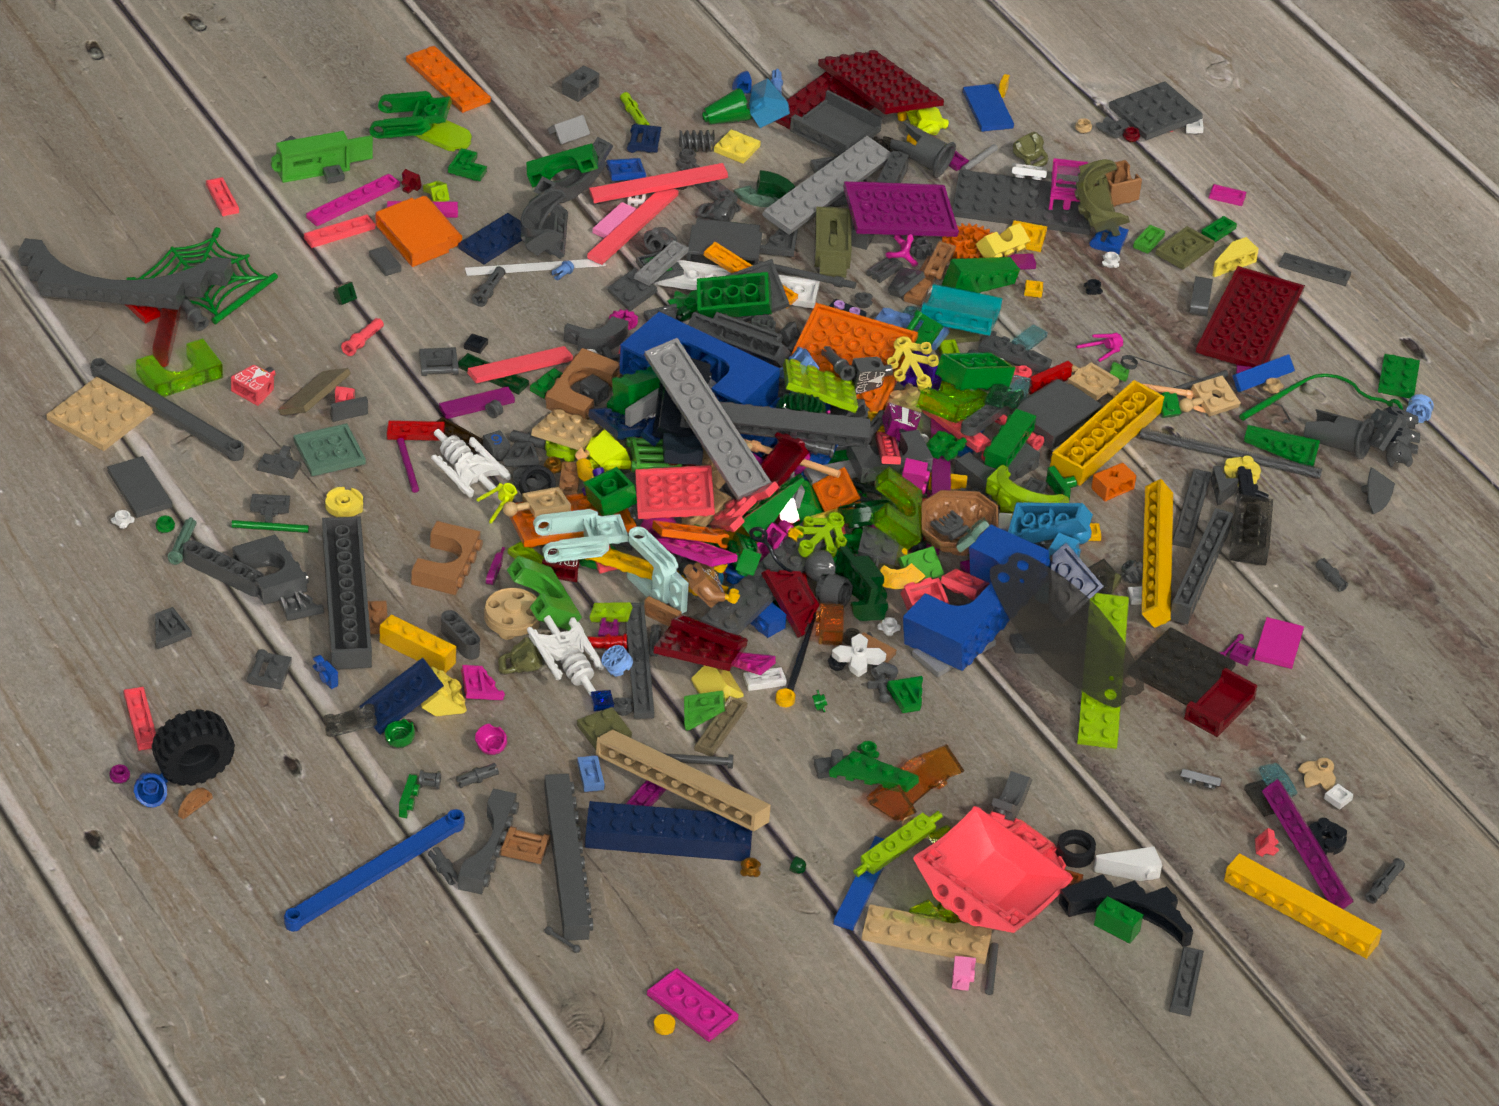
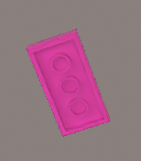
M671 537L657 538L669 552L711 567L737 562L738 555L701 541Z
M678 968L647 990V996L708 1042L736 1022L739 1017L738 1013Z

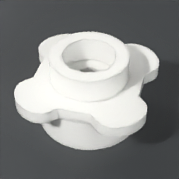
M1107 252L1103 255V266L1110 268L1119 267L1118 261H1120V257L1117 253Z
M126 510L117 511L115 517L111 519L113 524H117L122 529L135 521L134 517L130 516V513Z
M886 617L882 620V624H878L877 627L878 630H882L887 636H892L894 632L901 630L897 620L892 617Z

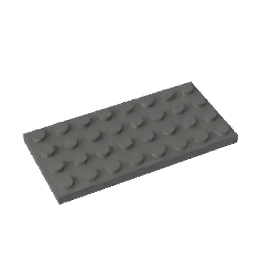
M959 169L953 205L954 217L1011 225L1013 220L1047 226L1048 230L1090 235L1091 231L1089 221L1086 220L1084 214L1081 215L1079 212L1078 204L1080 202L1071 201L1070 209L1064 210V200L1054 199L1053 208L1049 210L1051 182ZM1056 183L1057 187L1077 189L1076 185Z

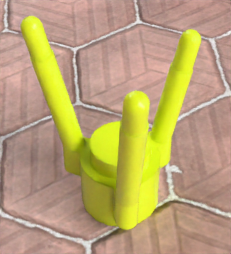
M499 483L497 487L476 499L479 502L498 491V498L502 502L492 515L489 523H493L504 504L509 501L512 502L518 493L515 486L511 483H505L504 485Z

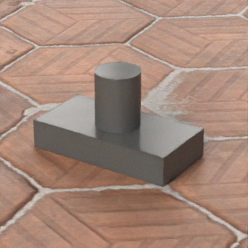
M834 749L831 752V757L814 759V767L818 779L831 778L829 777V770L847 755L843 756L842 750Z

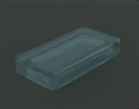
M1033 324L1013 339L1011 343L1015 345L1020 343L1029 351L1047 338L1048 332Z

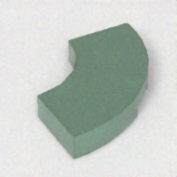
M751 186L734 189V194L741 201L753 206L769 207L779 200L776 197L758 195Z
M985 517L979 519L967 530L968 534L959 539L956 548L960 553L972 545L977 537L990 526Z

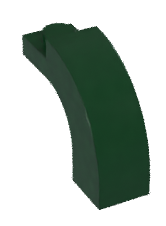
M760 170L756 182V194L780 199L796 186L779 174Z

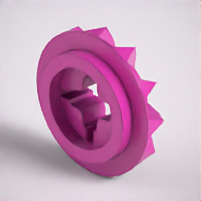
M621 309L613 311V314L609 317V320L612 316L620 319L625 318L624 320L629 321L628 330L635 328L638 324V316L634 314V311L629 312L628 309L625 311Z

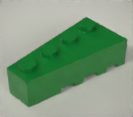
M651 366L644 371L641 369L637 370L635 374H624L622 378H612L614 410L625 415L626 408L659 388L660 380Z

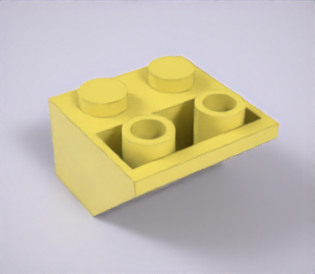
M432 666L431 669L443 683L444 687L421 703L422 708L434 716L465 713L467 710L465 698L461 690V683L457 679H452L446 675L444 671H439Z

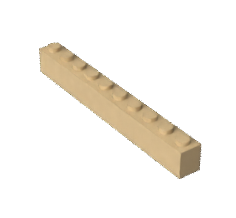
M611 730L597 738L596 755L752 831L769 823L771 805L615 730Z

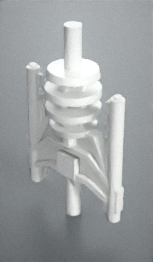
M440 429L435 430L434 435L442 442L440 451L446 460L450 461L454 466V470L447 466V462L442 461L443 458L440 455H432L431 459L469 498L473 497L474 490L470 486L475 482L480 481L489 491L496 487L487 478L488 476L500 475L503 479H511L509 471L474 437L469 439V445L474 447L475 451L480 453L479 455H473L471 449L459 437L455 435L447 437Z
M546 616L544 621L553 635L538 634L536 629L533 630L532 627H528L529 638L539 650L555 679L560 680L563 673L557 668L558 665L554 663V659L556 661L561 660L564 672H566L567 677L571 679L574 685H584L588 694L594 696L597 691L590 682V679L594 676V671L591 668L590 662L583 654L584 650L590 655V660L594 661L595 668L598 667L599 670H603L604 665L575 617L570 618L568 623L571 630L560 632L551 616Z

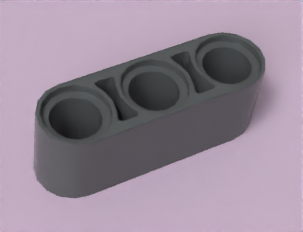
M1195 276L1189 314L1207 316L1213 279Z
M453 610L444 611L441 614L442 634L451 644L456 646V649L463 657L469 660L478 658L480 655V637L457 612Z

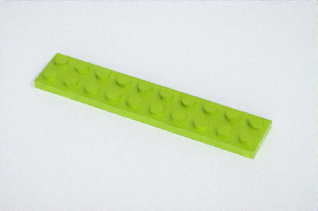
M1096 593L1089 600L1077 744L1117 749L1129 597Z

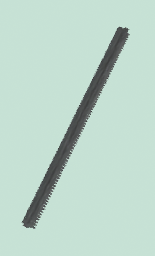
M1142 428L1140 431V438L1176 445V447H1185V449H1194V451L1199 452L1201 450L1203 453L1209 454L1210 452L1212 455L1218 456L1219 454V456L1221 455V457L1226 458L1227 456L1228 458L1251 456L1258 465L1262 463V466H1271V468L1275 469L1280 468V470L1282 469L1287 472L1289 470V472L1293 473L1296 471V474L1298 472L1301 475L1305 473V476L1310 477L1312 474V477L1314 476V478L1319 479L1322 473V468L1320 469V467L1315 469V466L1309 465L1308 467V465L1306 466V464L1302 463L1299 465V463L1297 464V462L1293 461L1290 463V461L1284 460L1283 462V459L1282 461L1279 458L1274 460V457L1272 459L1270 456L1265 458V455L1259 454L1258 456V453L1257 455L1252 452L1249 454V451L1247 453V451L1243 450L1240 452V449L1238 451L1236 448L1231 450V447L1229 449L1227 446L1222 448V445L1220 447L1218 444L1213 446V443L1211 445L1209 442L1204 444V441L1202 443L1200 440L1195 442V439L1193 441L1191 438L1186 440V437L1184 439L1182 436L1177 438V435L1175 437L1173 434L1168 436V433L1166 435L1164 432L1159 434V431L1157 433L1155 430L1150 432V429L1148 431L1146 428L1144 430Z

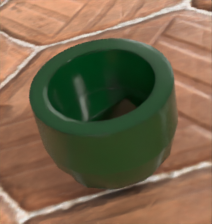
M682 306L677 310L676 316L680 315L681 318L679 320L682 322L692 317L686 306Z
M795 856L789 871L795 874H802L806 870V862L802 858Z

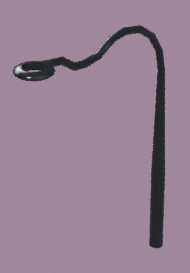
M761 527L750 529L749 536L751 539L764 543L775 562L783 570L792 572L793 570L784 566L776 557L772 546L767 541L768 533ZM759 531L764 536L762 538H758L753 534V532ZM816 612L813 614V619L805 634L786 687L794 691L805 658Z

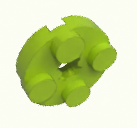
M547 440L545 443L546 456L564 458L567 462L575 461V453L578 450Z

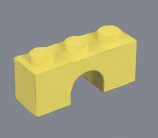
M1021 223L1008 227L1000 235L998 232L985 236L976 243V246L983 258L1003 257L1004 255L1008 257L1015 251L1019 253L1026 249L1025 245L1031 240Z

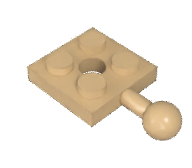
M1222 375L1193 384L1191 390L1196 398L1192 400L1183 398L1179 402V407L1182 412H1190L1194 406L1202 405L1210 417L1238 408L1241 402ZM1212 394H1217L1220 398L1214 397Z
M559 487L522 493L524 503L516 504L509 501L503 506V513L509 517L516 515L518 511L528 509L534 518L542 514L571 511V504Z

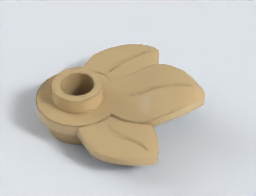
M1320 758L1316 761H1307L1298 769L1299 772L1305 774L1304 784L1306 788L1321 784L1326 791H1329L1334 787L1336 777L1333 774L1334 764L1330 759Z

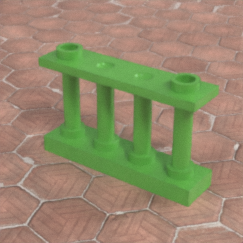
M626 438V446L630 447L633 460L631 462L632 472H635V469L682 467V464L641 463L664 462L663 447L637 446L651 444L644 438ZM660 439L656 445H663V439Z

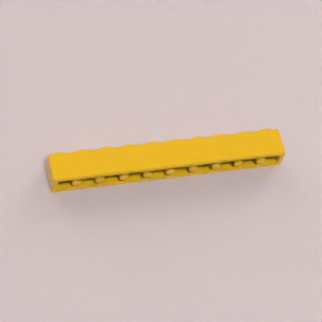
M1162 479L1145 486L1141 614L1154 628L1171 621L1173 492Z

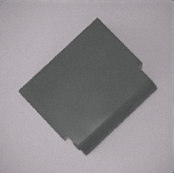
M697 218L696 224L692 225L687 261L718 265L704 256V251L714 242H717L751 265H756L759 263L762 241L760 225Z
M1055 379L1010 407L1009 414L1012 415L1015 409H1019L1036 415L1035 430L1033 432L1037 435H1042L1044 437L1043 445L1053 450L1064 443L1100 411L1103 405L1071 383L1067 385L1060 379Z

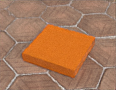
M845 466L839 469L841 471L839 478L828 475L812 484L824 512L851 504L860 499Z

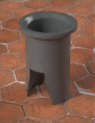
M907 120L904 121L905 131L917 141L916 146L908 142L891 139L890 148L909 154L910 159L932 170L934 177H940L953 159L956 144L954 142L947 144L912 125Z
M1316 409L1317 421L1306 422L1304 437L1320 440L1322 445L1356 454L1357 459H1364L1371 447L1368 443L1375 430L1373 419L1367 418L1365 421H1360Z

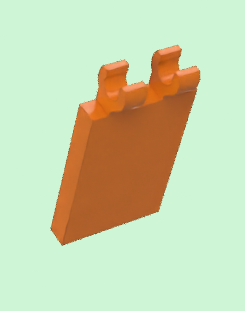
M653 520L652 528L662 537L717 543L721 548L728 547L727 544L722 543V538H729V535L721 528L711 529L704 526Z

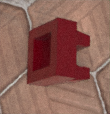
M407 169L402 172L403 180L401 184L405 186L402 189L403 192L409 194L413 190L419 191L422 187L420 175Z

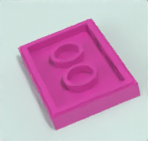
M1266 617L1254 660L1292 669L1304 626Z

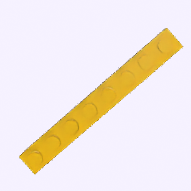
M1239 853L1227 866L1224 882L1367 959L1379 945L1382 930Z

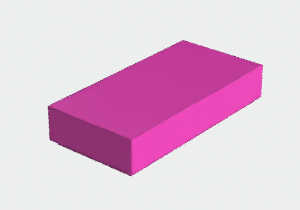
M1213 184L1209 199L1243 206L1247 192Z

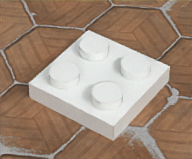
M1012 163L1011 171L1015 177L1025 178V175H1028L1035 180H1042V177L1046 178V167Z

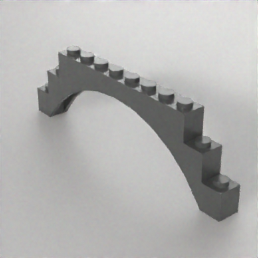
M25 238L18 250L21 266H28L30 281H37L40 296L178 310L185 296L203 298L209 285L227 286L233 274L230 258L212 257L192 268L171 275L139 280H114L90 276L71 269L58 261L48 251L42 240Z

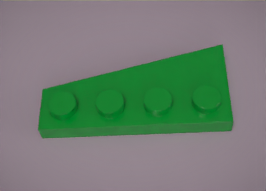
M1251 425L1247 426L1244 442L1299 464H1306L1308 467L1309 465L1314 467L1320 440Z
M852 751L829 770V777L837 778L839 775L844 776L845 780L854 781L855 779L864 780V783L868 785L879 783L882 784L883 788L908 792L919 783L918 775Z

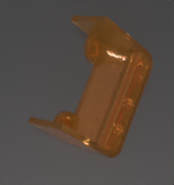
M945 744L913 757L900 767L902 770L919 776V783L908 792H904L900 785L888 789L883 788L882 784H880L866 796V799L877 810L895 821L900 820L902 822L904 818L917 812L913 804L927 792L936 787L938 790L948 784L947 780L950 777L963 773L964 769L949 746Z

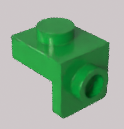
M1161 393V395L1165 396L1161 411L1162 418L1180 416L1181 409L1177 393Z

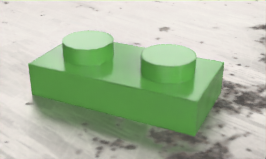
M1149 225L1134 241L1133 248L1149 254L1163 239L1165 231Z

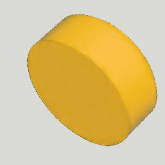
M783 688L776 692L775 701L781 707H790L795 703L796 695L792 690Z
M668 1014L656 1016L654 1019V1030L660 1035L673 1033L675 1030V1019Z

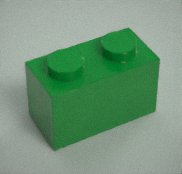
M1107 896L1097 908L1094 926L1130 944L1141 930L1143 914Z

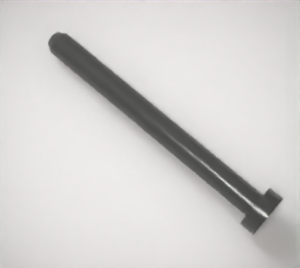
M663 753L682 763L728 765V768L733 769V754H729L728 757Z

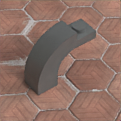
M612 316L605 326L597 329H586L567 323L564 327V341L578 345V351L584 348L602 352V348L608 346L611 350L619 346L627 337L629 321Z
M1010 771L1000 798H993L991 804L994 807L993 812L1005 815L1004 819L1013 821L1026 799L1033 779Z

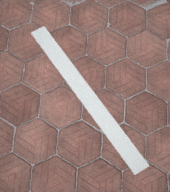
M590 259L569 260L573 263L574 268L606 266L605 263L601 265ZM563 261L498 266L503 267L506 273L554 270L561 266ZM498 266L465 268L467 276L492 274Z

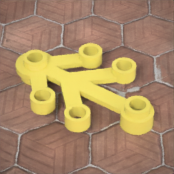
M905 336L897 338L894 342L896 351L893 357L888 358L887 364L896 369L899 366L898 361L902 354L905 355V359L900 369L894 372L895 380L898 382L904 381L906 378L905 374L909 366H911L917 376L916 383L918 389L921 391L929 390L932 387L931 378L923 373L917 362L935 367L939 364L938 356L935 354L928 357L913 354L911 350L920 351L927 355L932 352L931 344L929 342L922 344L912 343L911 339Z

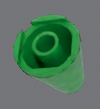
M736 88L705 107L704 112H702L704 122H708L710 125L750 120L749 108L747 109V100L742 89Z

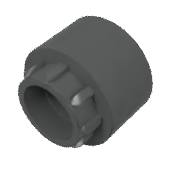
M838 574L823 575L816 586V596L820 599L821 604L838 610L846 607L853 591V585L848 578Z

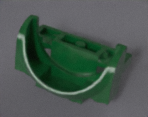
M840 546L836 563H834L835 574L847 577L853 585L852 595L859 601L850 603L852 614L860 621L884 620L888 611L887 592L882 586L884 584V575L869 556H854L847 546Z

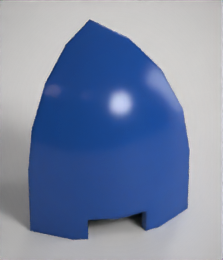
M743 71L735 77L732 83V90L741 88L744 94L751 93L752 79L748 71Z

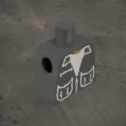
M879 357L854 358L851 366L855 369V376L851 380L854 383L856 395L880 388L883 385L884 377L893 375L892 366L890 364L883 365Z

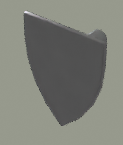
M1370 467L1367 485L1362 486L1361 490L1363 493H1367L1366 503L1370 505L1372 514L1383 510L1389 503L1395 483Z

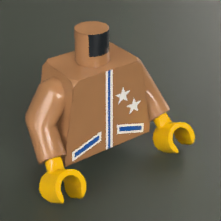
M696 562L693 565L688 564L684 568V574L690 588L709 607L712 608L718 602H724L725 600L732 604L738 601L740 594H738L739 590L732 588L729 594H725L719 577L715 572L723 573L728 564L712 567L700 562Z

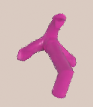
M894 235L893 238L900 245L901 250L898 252H887L886 257L890 259L904 258L913 267L917 266L918 262L910 255V247L914 239L913 235H908L906 241L901 235Z

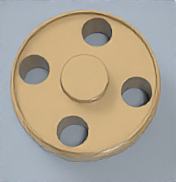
M504 588L494 592L487 599L484 608V619L487 626L505 640L528 634V627L537 630L540 627V621L536 619L530 609V606L537 597L531 592L520 588Z

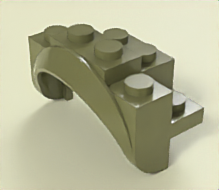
M1102 159L1079 166V182H1076L1077 190H1074L1077 200H1080V204H1078L1080 214H1084L1086 220L1089 221L1091 227L1094 226L1096 232L1108 230L1112 232L1113 236L1121 235L1119 226L1129 223L1130 220L1128 216L1115 212L1106 174L1117 170L1115 162Z

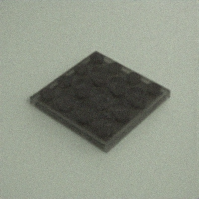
M1170 627L1128 668V674L1187 706L1190 701L1196 703L1221 678L1224 668L1232 671L1235 668L1236 662Z

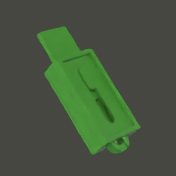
M344 131L277 142L276 155L271 158V166L274 171L278 172L283 183L323 176V167L340 165L343 172L350 171L351 162L373 159V137L370 135L348 139Z

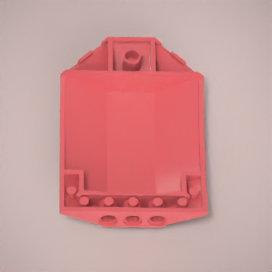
M974 806L948 833L916 854L913 860L931 889L933 897L945 909L957 914L961 921L972 926L1015 933L1038 916L1060 894V890L1067 887L1073 877L1065 871L1066 864L1061 856H1057L1055 844L1027 823L1017 818L1014 821L1004 819L1005 815L993 811L987 814L981 808Z

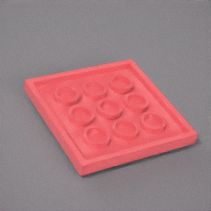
M711 465L635 469L638 519L648 520L651 518L715 515Z

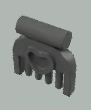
M953 510L950 511V514H947V517L943 516V519L939 518V521L935 520V522L931 521L930 523L937 532L942 535H948L951 541L967 533L969 529L967 525L963 526V519Z

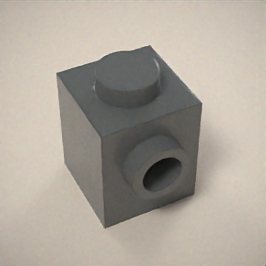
M591 374L580 382L579 394L594 399V406H597L608 398L609 384Z

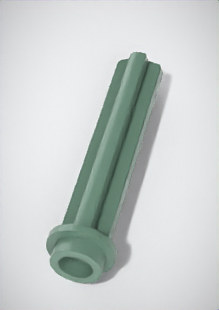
M192 517L185 520L172 551L168 553V560L171 564L177 565L183 560V545L190 540L197 524Z

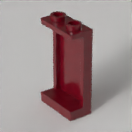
M776 432L775 437L779 442L760 466L770 481H775L780 487L809 454V451L806 449L804 441L800 438L795 439L786 433Z
M1224 668L1221 678L1196 703L1190 701L1187 704L1184 719L1218 737L1255 700L1257 685Z

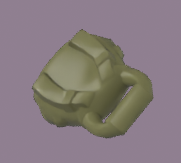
M1031 132L1013 143V153L1016 157L1024 160L1026 165H1031L1030 162L1038 159L1040 156L1044 158L1032 164V166L1043 167L1048 162V155L1043 149V137L1037 132Z
M524 637L522 641L513 646L511 652L502 655L498 659L499 672L510 674L514 672L537 671L543 665L542 655L531 639ZM511 658L512 666L507 669L506 659Z

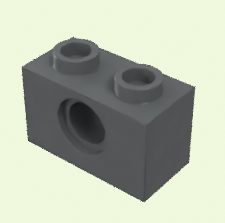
M583 65L564 78L562 81V94L579 102L599 87L600 73Z

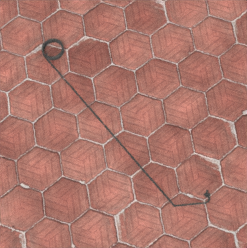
M1124 355L1120 361L1124 368L1133 370L1137 367L1138 361L1135 359L1137 358L1206 381L1132 355ZM1123 360H1132L1131 362L1135 365L1126 364ZM1288 416V418H1289L1290 421H1288L1287 419H1284V422H1282V423L1291 422L1290 417Z

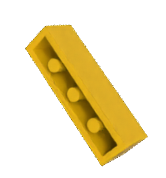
M392 614L380 624V643L416 661L424 658L430 667L433 666L445 673L456 664L455 645Z

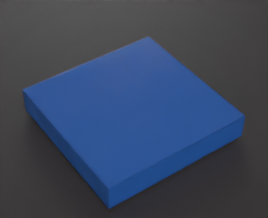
M640 158L606 160V167L612 181L634 180L646 177V172Z

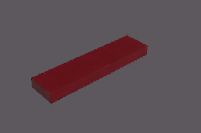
M680 615L671 619L670 626L734 650L747 646V638L726 632L690 617Z

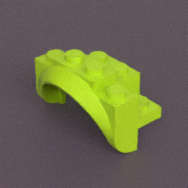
M1001 465L987 478L985 493L991 495V499L997 501V505L1000 506L999 513L1013 514L1016 503H1069V498L1063 494L1046 495L1020 487L1009 479L1011 473L1008 472V467L1005 465Z

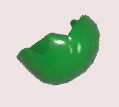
M405 718L388 724L384 731L385 740L395 748H404L415 739L413 722L409 723Z

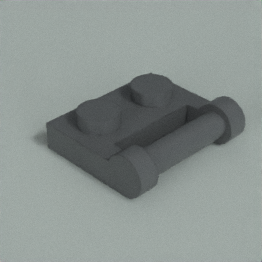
M456 347L419 349L421 376L443 373L459 374Z
M259 649L255 656L256 661L253 669L247 676V682L252 685L282 690L292 663V657L272 654L264 649ZM263 662H266L269 664L265 671L264 677L259 676Z

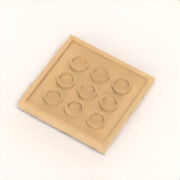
M95 377L46 415L49 422L105 451L153 414L154 411H152V407L132 395Z

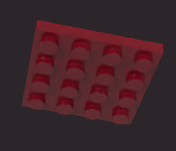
M669 626L655 644L653 653L730 671L746 647L734 650Z

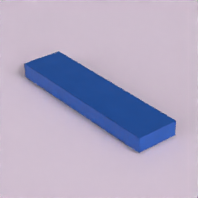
M1288 354L1234 374L1232 377L1237 391L1241 392L1265 383L1269 378H1278L1294 372L1295 369Z

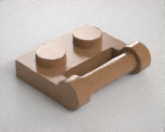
M510 826L501 848V856L541 864L546 849L550 844L551 835H539L520 831L516 827Z

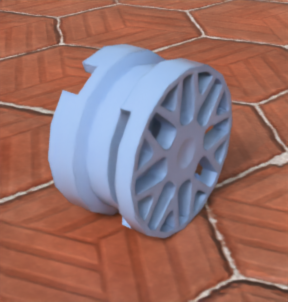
M1414 395L1409 399L1406 412L1418 416L1419 423H1424V421H1428L1431 418L1434 408L1433 401L1426 395Z
M621 645L610 647L605 651L601 659L607 671L615 677L623 675L626 669L629 671L633 664V658Z

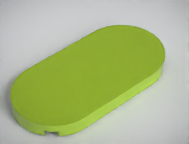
M446 120V122L440 124L433 123L429 131L415 137L447 151H455V149H467L471 145L472 135L466 128Z

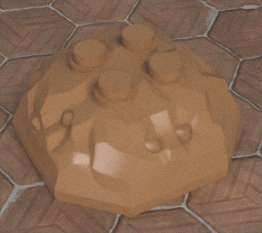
M940 490L922 502V534L932 546L942 552H950L957 556H967L969 554V547L961 553L956 548L959 539L968 533L951 541L948 535L940 534L930 525L931 521L935 522V520L939 521V518L943 519V516L947 517V514H950L952 510L963 519V526L967 525L970 528L979 519L985 517L989 525L998 527V505L977 491Z

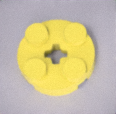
M1251 456L1235 457L1226 460L1223 471L1226 478H1236L1235 473L1238 467L1244 466L1245 469H1251L1254 484L1257 483V480L1260 478L1261 468L1254 462Z
M345 487L334 488L327 494L325 508L331 515L336 517H353L363 511V495L354 488H351V490H345Z

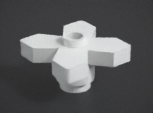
M857 634L851 638V647L839 645L832 650V657L838 662H848L851 673L860 677L867 672L868 664L879 665L886 660V653L880 648H867L868 639L862 634Z

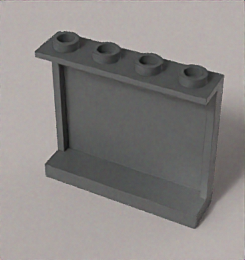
M827 90L823 102L803 117L796 114L791 117L790 131L839 156L864 137L869 136L873 138L881 131L882 117Z

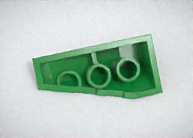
M801 473L783 483L779 487V491H775L770 497L760 502L757 501L742 516L745 521L742 526L748 534L753 527H761L767 530L771 523L776 520L804 482ZM759 531L753 532V534L758 538H761L763 536V534Z

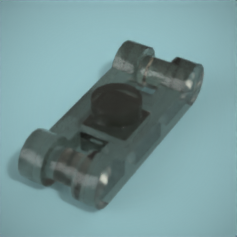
M366 704L362 708L336 715H325L323 720L327 726L325 728L326 735L328 737H335L377 725L374 705Z

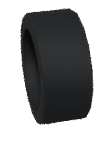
M541 465L527 468L519 480L521 495L522 493L530 492L526 486V481L533 474L544 476L548 481V488L556 487L554 474L548 468Z
M1068 830L1058 838L1056 854L1063 858L1066 866L1083 868L1090 865L1094 860L1096 842L1085 831ZM1077 844L1085 847L1088 851L1080 854L1072 853L1065 846Z

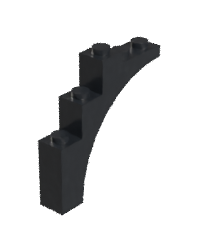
M1101 874L1060 890L1058 904L1068 917L1096 912L1099 905L1108 896L1143 914L1144 920L1165 930L1182 947L1191 945L1193 929L1183 919L1180 911L1176 910L1178 899L1167 886L1146 894L1145 890L1135 880L1114 888L1112 882L1108 881Z

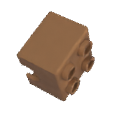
M1126 160L1115 162L1117 170L1106 174L1114 207L1139 200L1142 179L1138 174H1135V179L1131 178L1130 164Z

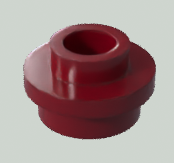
M1128 127L1124 131L1123 137L1129 142H1135L1140 139V133L1137 128Z

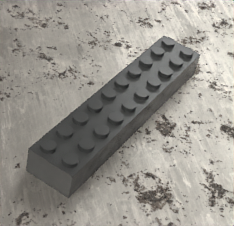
M361 516L322 518L331 664L335 669L372 668V647Z

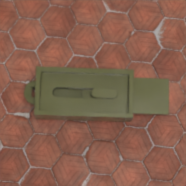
M816 207L815 267H820V274L846 278L847 269H850L852 253L849 208Z

